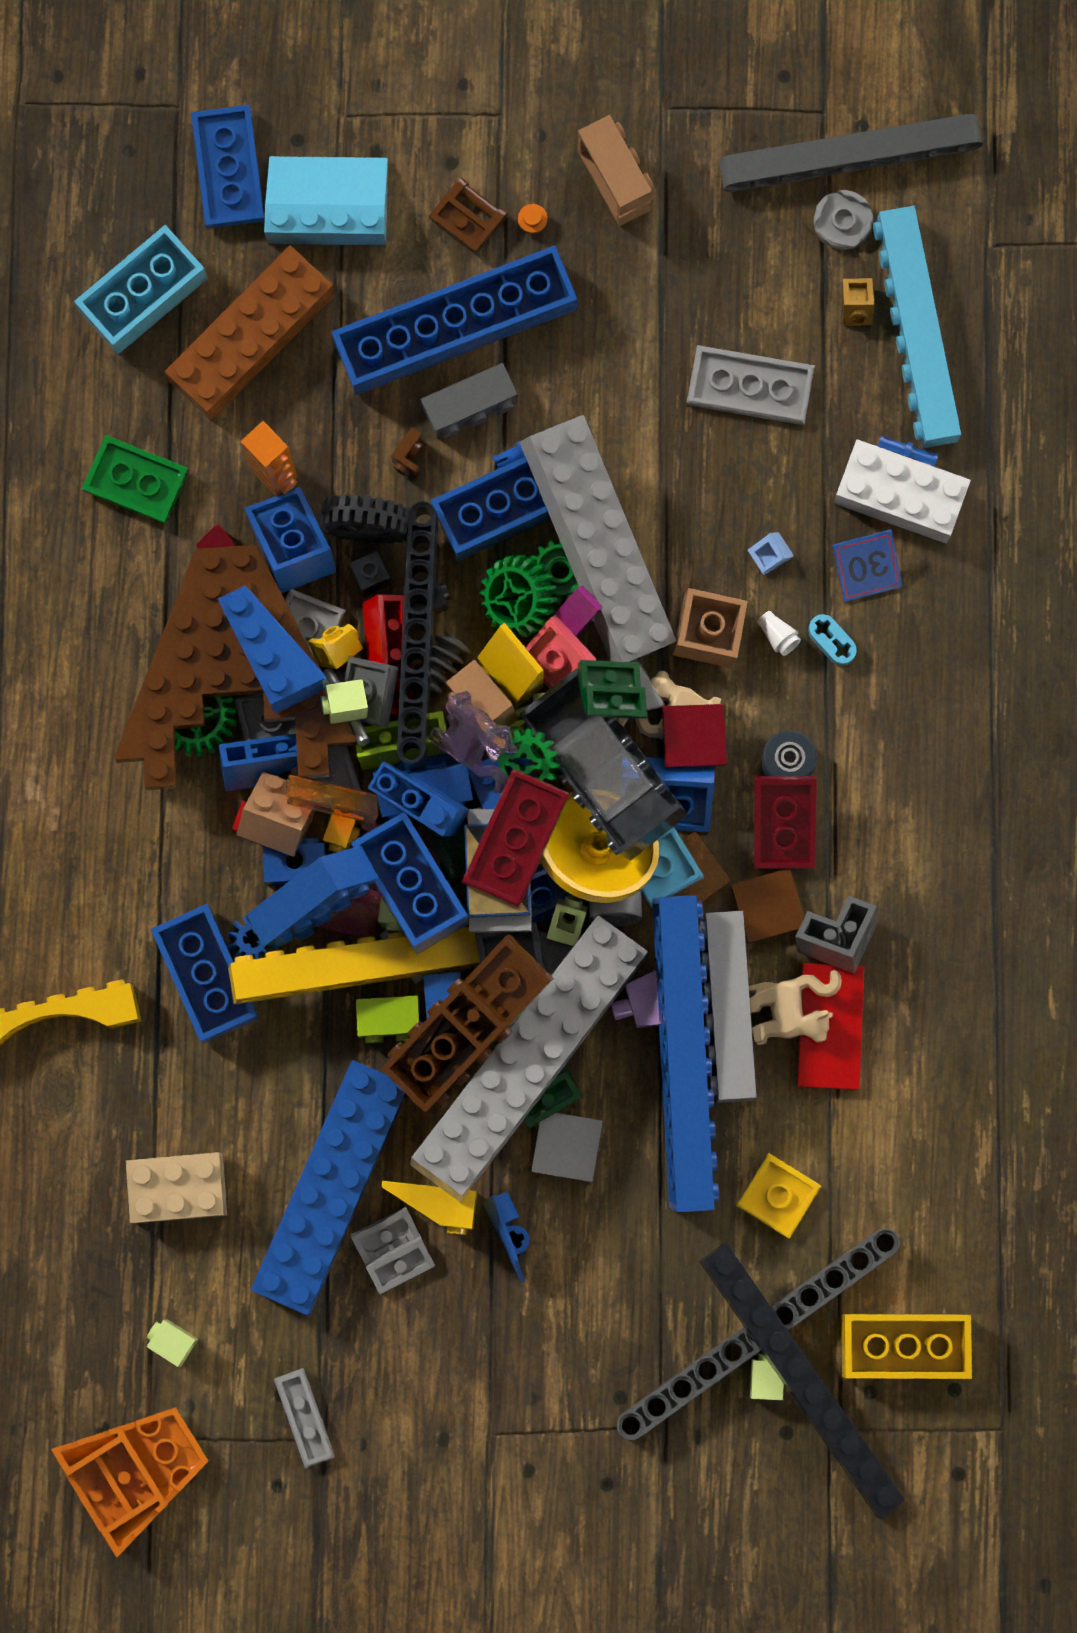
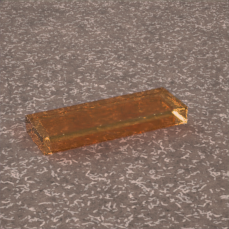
M289 775L286 781L287 804L373 824L378 817L377 795L293 775Z

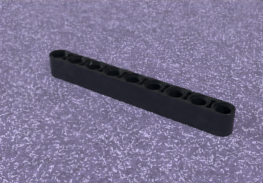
M425 501L413 504L408 515L397 754L403 767L410 771H417L423 768L428 757L438 518L433 505ZM421 515L431 516L427 523L421 524L416 522L417 518ZM421 543L430 545L429 549L425 552L419 553L415 551L416 546ZM419 572L428 574L427 579L422 582L413 580L414 576ZM423 601L427 603V606L422 611H414L412 609L414 603ZM417 630L426 633L421 640L416 641L410 638L411 634ZM414 660L424 661L423 667L419 670L409 668L410 663ZM413 689L423 691L422 696L416 700L407 697L408 693ZM416 718L422 721L417 729L411 730L406 728L407 722L411 719ZM411 748L420 750L419 756L415 759L410 760L404 757L406 751Z

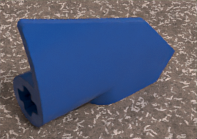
M508 1192L498 1196L495 1194L484 1201L483 1206L522 1283L525 1279L517 1256L528 1249L530 1237L521 1226L513 1225L509 1227L508 1225L520 1217ZM512 1232H515L517 1235H524V1240L521 1241L523 1245L520 1248H516L513 1245L510 1237Z

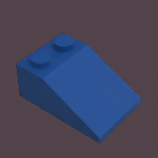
M300 487L290 490L286 494L282 493L244 508L269 571L281 593L336 572L331 549Z

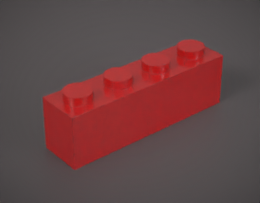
M378 594L363 603L366 657L370 661L399 667L389 722L398 720L404 595ZM411 690V691L408 693V696H407L409 699H412V700H413V690Z

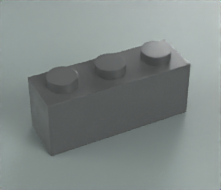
M501 363L422 398L421 405L436 439L441 436L450 438L460 432L459 428L471 424V426L479 425L488 419L487 416L495 412L503 414L512 410L515 407L514 404L518 403V394L504 364Z

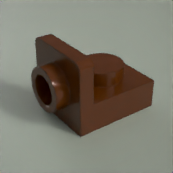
M413 427L410 428L395 449L391 458L392 463L395 464L393 468L398 473L407 478L411 475L417 479L420 469L409 459L412 458L414 460L424 445L421 443L422 433Z

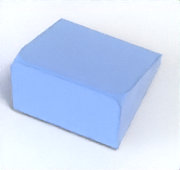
M779 532L768 534L748 549L763 575L794 557Z

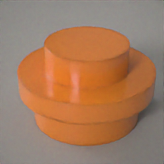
M528 204L520 210L518 224L526 233H539L547 225V213L540 205Z

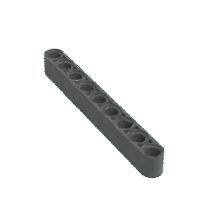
M965 114L731 154L722 157L718 162L724 191L735 192L969 152L982 147L983 142L977 115Z

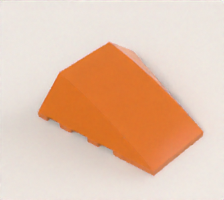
M176 1407L51 1449L66 1478L116 1558L208 1462V1459Z

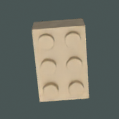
M216 1152L126 1161L130 1223L137 1224L227 1215L223 1153Z

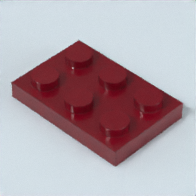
M755 776L754 868H816V776Z

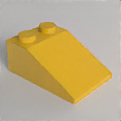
M505 623L502 624L481 651L477 660L480 667L513 704L514 708L517 709L544 687V670Z
M382 1181V1188L439 1225L446 1226L447 1233L466 1235L467 1229H474L477 1191L470 1190L460 1203L440 1187Z

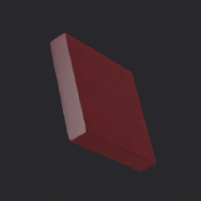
M723 704L661 707L665 768L727 765Z

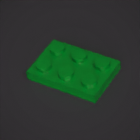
M105 435L81 489L85 493L166 525L189 473V469Z

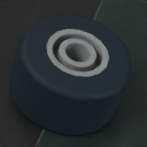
M794 730L781 731L773 735L765 744L761 756L762 770L766 776H811L817 762V753L812 741L803 733Z

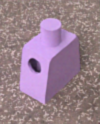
M655 970L625 985L628 998L611 1004L615 1020L633 1016L636 1028L653 1027L661 1024V1022L659 1023Z

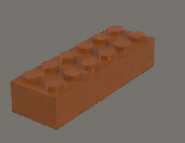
M289 245L164 371L168 381L212 421L335 297L333 284Z

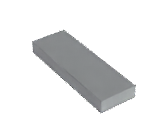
M302 1368L275 1378L274 1381L304 1467L307 1468L334 1458L335 1454L305 1369Z

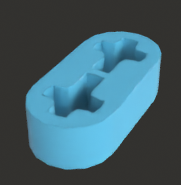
M817 615L811 620L808 632L814 643L835 665L846 666L850 664L855 658L857 651L853 640L829 615ZM819 622L821 625L827 623L829 625L827 632L832 638L829 639L824 633L816 634V623ZM834 641L840 647H849L847 652L848 658L843 655L838 658L835 655L838 649L833 644Z

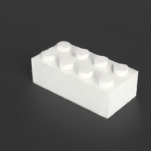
M856 439L833 503L947 544L971 480Z

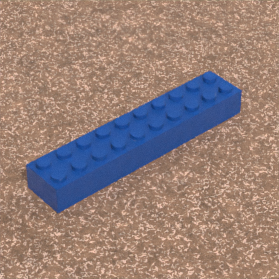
M697 895L652 898L659 1023L661 1022L659 1024L669 1208L676 1212L715 1210L714 1202H719V1188L717 1183H713L712 1171H717L716 1152L711 1151V1139H715L716 1133L714 1120L710 1121L709 1108L714 1107V1097L712 1089H708L707 1077L712 1076L711 1058H706L705 1045H710L709 1027H704L703 1015L708 1014L707 995H702V983H706L707 973L705 964L700 962V952L705 951L704 934L699 933L698 920H703L702 902H697Z

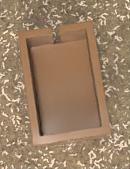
M608 115L578 130V153L620 227L650 211V200L653 199L652 190L654 185L647 173L642 174L638 167L640 160L634 148L628 149L624 141L626 135L619 122L614 123L611 116Z

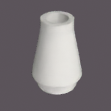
M771 611L763 614L757 621V624L762 628L776 653L780 652L785 656L793 651L801 641L797 636L798 631L776 617Z

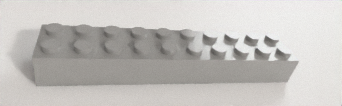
M598 915L552 974L554 979L533 1000L511 1027L513 1030L512 1034L502 1044H498L493 1053L411 1157L410 1165L461 1203L625 985L643 964L648 951Z

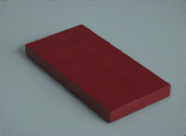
M512 769L462 883L520 908L570 793Z

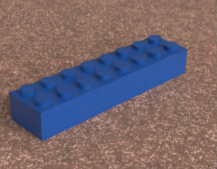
M554 245L331 332L334 344L356 396L576 311L577 297L557 248Z
M354 1060L351 1061L251 1291L303 1314L311 1315L407 1096L388 1075Z

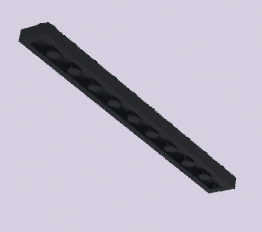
M722 1243L700 1260L699 1263L874 1515L882 1519L905 1499L729 1245Z

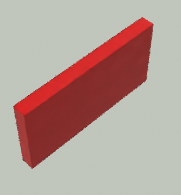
M803 963L802 975H813L826 985L830 983L831 971L835 970L841 975L842 983L838 992L829 997L817 995L809 987L804 988L801 992L804 1016L814 1011L826 1010L833 1013V1017L829 1018V1030L825 1041L815 1042L806 1035L799 1036L797 1087L860 1090L864 966H858L855 973H851L832 965Z

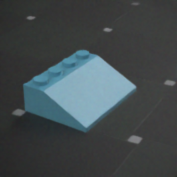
M270 156L265 201L264 233L267 243L386 245L388 158Z

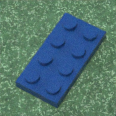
M250 104L191 112L206 229L264 222L265 217Z

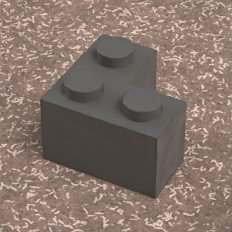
M848 896L837 921L807 911L795 936L798 953L855 973L878 924L877 906Z

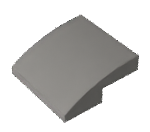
M406 1207L350 1234L379 1294L435 1267Z

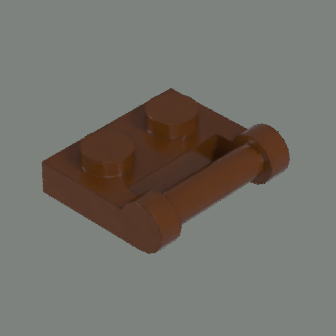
M460 178L431 212L429 219L474 254H477L496 229L505 222L509 213L502 207L499 209L470 188L469 182ZM463 196L491 219L486 223L457 201V199Z

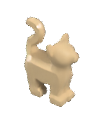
M659 671L650 681L662 701L668 703L667 706L720 704L721 698L713 697L710 700H706L690 688L675 685L670 679L669 674L665 671ZM618 718L623 727L629 719ZM634 718L641 733L648 737L663 740L662 719L658 725H650L648 718Z
M831 971L830 983L826 985L813 975H802L796 979L780 983L763 982L749 986L751 997L749 998L750 1012L752 1014L759 1013L762 1007L768 1006L771 1007L773 1020L752 1028L757 1045L766 1044L768 1037L791 1039L806 1035L815 1042L825 1041L829 1030V1018L833 1017V1013L823 1010L814 1011L804 1016L801 992L804 988L809 987L820 996L829 997L835 995L841 988L842 983L841 975L838 971Z

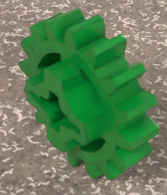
M517 729L514 730L515 738L510 735L504 736L506 745H496V748L501 753L500 756L492 757V760L499 762V766L494 768L493 772L502 773L503 776L498 781L500 784L506 783L511 774L508 766L531 777L538 770H544L538 780L547 783V779L556 780L557 777L552 773V769L560 768V764L553 762V758L560 754L558 751L550 750L554 744L553 740L543 741L545 733L539 732L534 737L533 729H527L524 736L522 731ZM522 742L519 746V750L516 751L513 755H510L509 753L511 749L518 743ZM537 746L543 751L545 758H541L537 753ZM527 757L532 762H537L538 765L525 766L520 762H515V759Z

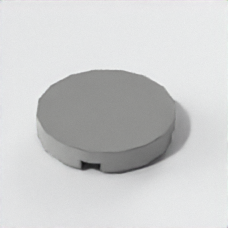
M839 190L836 193L826 195L816 207L813 219L815 232L820 240L831 248L847 250L857 247L866 240L872 228L873 214L868 202L856 192Z

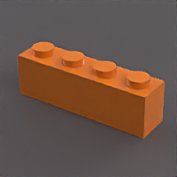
M262 421L240 442L250 468L258 479L275 496L281 493L286 494L296 485L298 474L289 447Z

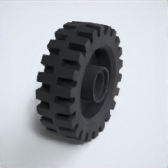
M346 494L340 496L332 495L331 497H325L322 501L319 528L327 534H332L334 537H342V539L346 540L354 539L357 542H376L378 544H384V542L388 544H394V542L401 543L407 540L410 509L407 506H403V504L394 503L391 500L384 501L383 498L378 497L374 499L371 496L365 495L364 497L359 495L348 496Z

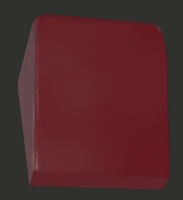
M219 523L196 544L198 549L236 546Z

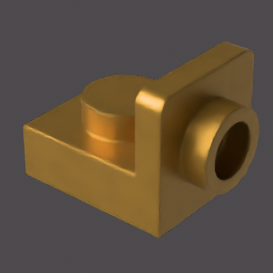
M872 278L842 279L843 325H872L874 313Z

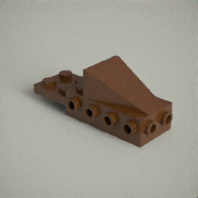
M510 934L505 936L464 981L459 978L449 987L447 992L450 995L443 1002L438 1000L427 1011L429 1017L424 1023L419 1021L409 1030L407 1035L410 1038L404 1044L398 1043L388 1053L387 1056L390 1059L381 1069L425 1113L435 1105L441 1108L453 1096L450 1090L456 1084L461 1087L473 1075L470 1069L475 1063L481 1066L493 1053L490 1050L491 1046L497 1042L502 1044L512 1034L513 1030L510 1026L554 978Z

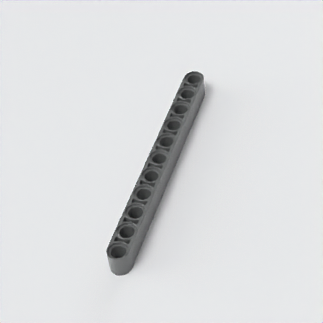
M879 1229L774 1303L771 1306L774 1312L778 1308L785 1306L792 1313L791 1320L784 1325L785 1328L790 1330L893 1256L900 1246L898 1235L890 1229ZM881 1234L888 1235L892 1240V1247L887 1252L880 1251L876 1245L877 1238ZM856 1252L863 1253L867 1258L866 1267L862 1270L855 1269L851 1264V1258ZM836 1270L841 1274L842 1282L839 1287L831 1288L827 1285L826 1275L829 1271ZM811 1288L816 1292L817 1300L814 1305L805 1306L801 1302L800 1295L804 1289ZM742 1326L624 1411L617 1420L619 1434L627 1440L640 1438L761 1351L756 1343L751 1340L745 1327ZM730 1343H736L741 1348V1355L735 1361L727 1360L724 1355V1349ZM705 1361L712 1362L716 1367V1373L710 1379H703L699 1375V1366ZM678 1380H686L690 1384V1393L685 1397H677L673 1392V1386ZM654 1398H660L665 1403L664 1412L658 1416L651 1415L647 1410L649 1401ZM629 1416L637 1418L640 1422L639 1430L634 1434L625 1433L622 1429L623 1420Z

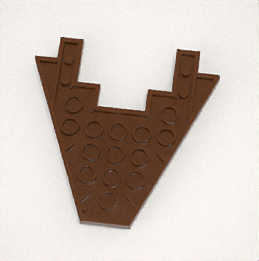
M257 545L196 549L115 753V761L117 763L144 761V783L146 790L177 788L175 729L205 727L204 697L263 693L264 718L266 722L295 720L299 779L330 777L328 747L357 745L356 737L347 721L330 724L329 714L323 715L320 697L325 696V690L274 714L218 599L246 585L319 669L320 667Z

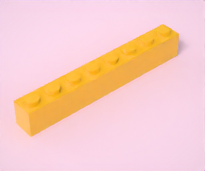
M464 926L417 955L403 932L387 935L386 940L375 941V937H365L358 939L357 944L346 946L344 941L327 944L326 949L315 950L314 946L297 948L296 953L284 955V951L279 950L266 953V958L253 959V955L240 956L235 958V962L230 963L228 970L234 1004L476 968L480 964L475 933H470L469 927Z

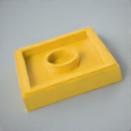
M768 1153L736 1206L790 1239L820 1190L821 1185Z

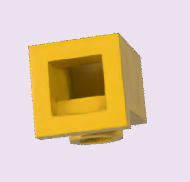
M350 624L344 627H330L323 632L322 638H311L307 641L320 666L338 669L348 661L349 657H353L363 649L358 640L359 634L357 630Z
M335 806L323 838L324 843L329 845L328 850L334 853L348 850L350 845H352L351 842L359 838L361 829L357 828L358 823L364 825L366 820L364 815Z

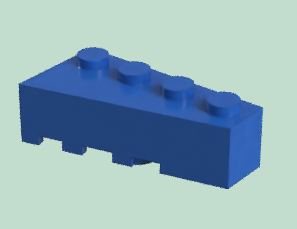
M246 585L218 599L274 714L326 689V685H329V682L324 673Z

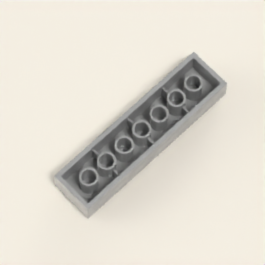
M584 415L520 441L579 587L583 585L603 607L593 618V622L609 660L630 662L676 642L672 628Z

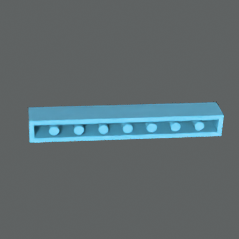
M915 206L879 212L877 222L873 223L875 240L881 241L882 251H879V261L881 268H886L888 279L884 281L887 297H892L894 307L890 308V315L893 326L898 325L900 336H896L898 353L904 355L905 365H902L903 379L905 383L909 382L911 393L908 394V405L910 411H915L917 422L913 423L916 440H921L922 448L958 442L961 436V430Z

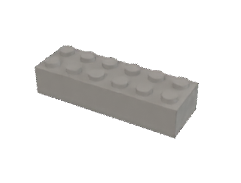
M743 911L706 913L703 921H699L698 927L699 933H703L705 939V952H702V955H700V962L706 966L708 983H704V986H702V993L707 995L710 1014H706L704 1021L705 1027H709L712 1045L707 1047V1058H711L714 1068V1076L709 1078V1089H712L713 1096H716V1103L753 1101L756 1098L744 915Z

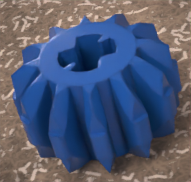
M247 915L244 916L245 926H242L238 921L233 923L239 930L238 933L228 932L229 938L237 940L228 945L229 950L239 949L235 953L234 958L253 955L255 959L262 958L263 954L270 952L268 951L269 947L279 949L276 944L263 947L260 941H257L259 945L255 948L250 944H246V939L250 940L248 937L250 934L254 933L257 936Z

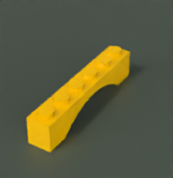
M117 980L107 983L106 989L95 991V987L77 990V996L65 998V994L53 995L46 998L47 1003L35 1005V1001L24 1002L16 1005L17 1010L5 1012V1008H0V1046L21 1029L49 1018L64 1016L82 1017L97 1021L110 1028L141 1022L134 985L131 983L125 984V980Z

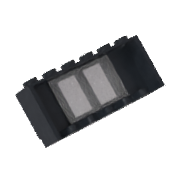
M577 668L519 713L525 721L522 725L525 732L527 729H533L534 737L539 732L545 733L544 742L548 740L554 741L550 750L558 751L560 754L553 758L554 762L560 764V768L555 773L566 786L571 784L576 791L572 794L573 798L582 809L587 807L592 813L589 820L600 833L603 830L610 838L606 843L616 856L622 854L631 861L688 815L618 718L586 716L581 698ZM539 747V748H538L539 751H540L541 754L544 756L543 751H542V750L540 749V747Z

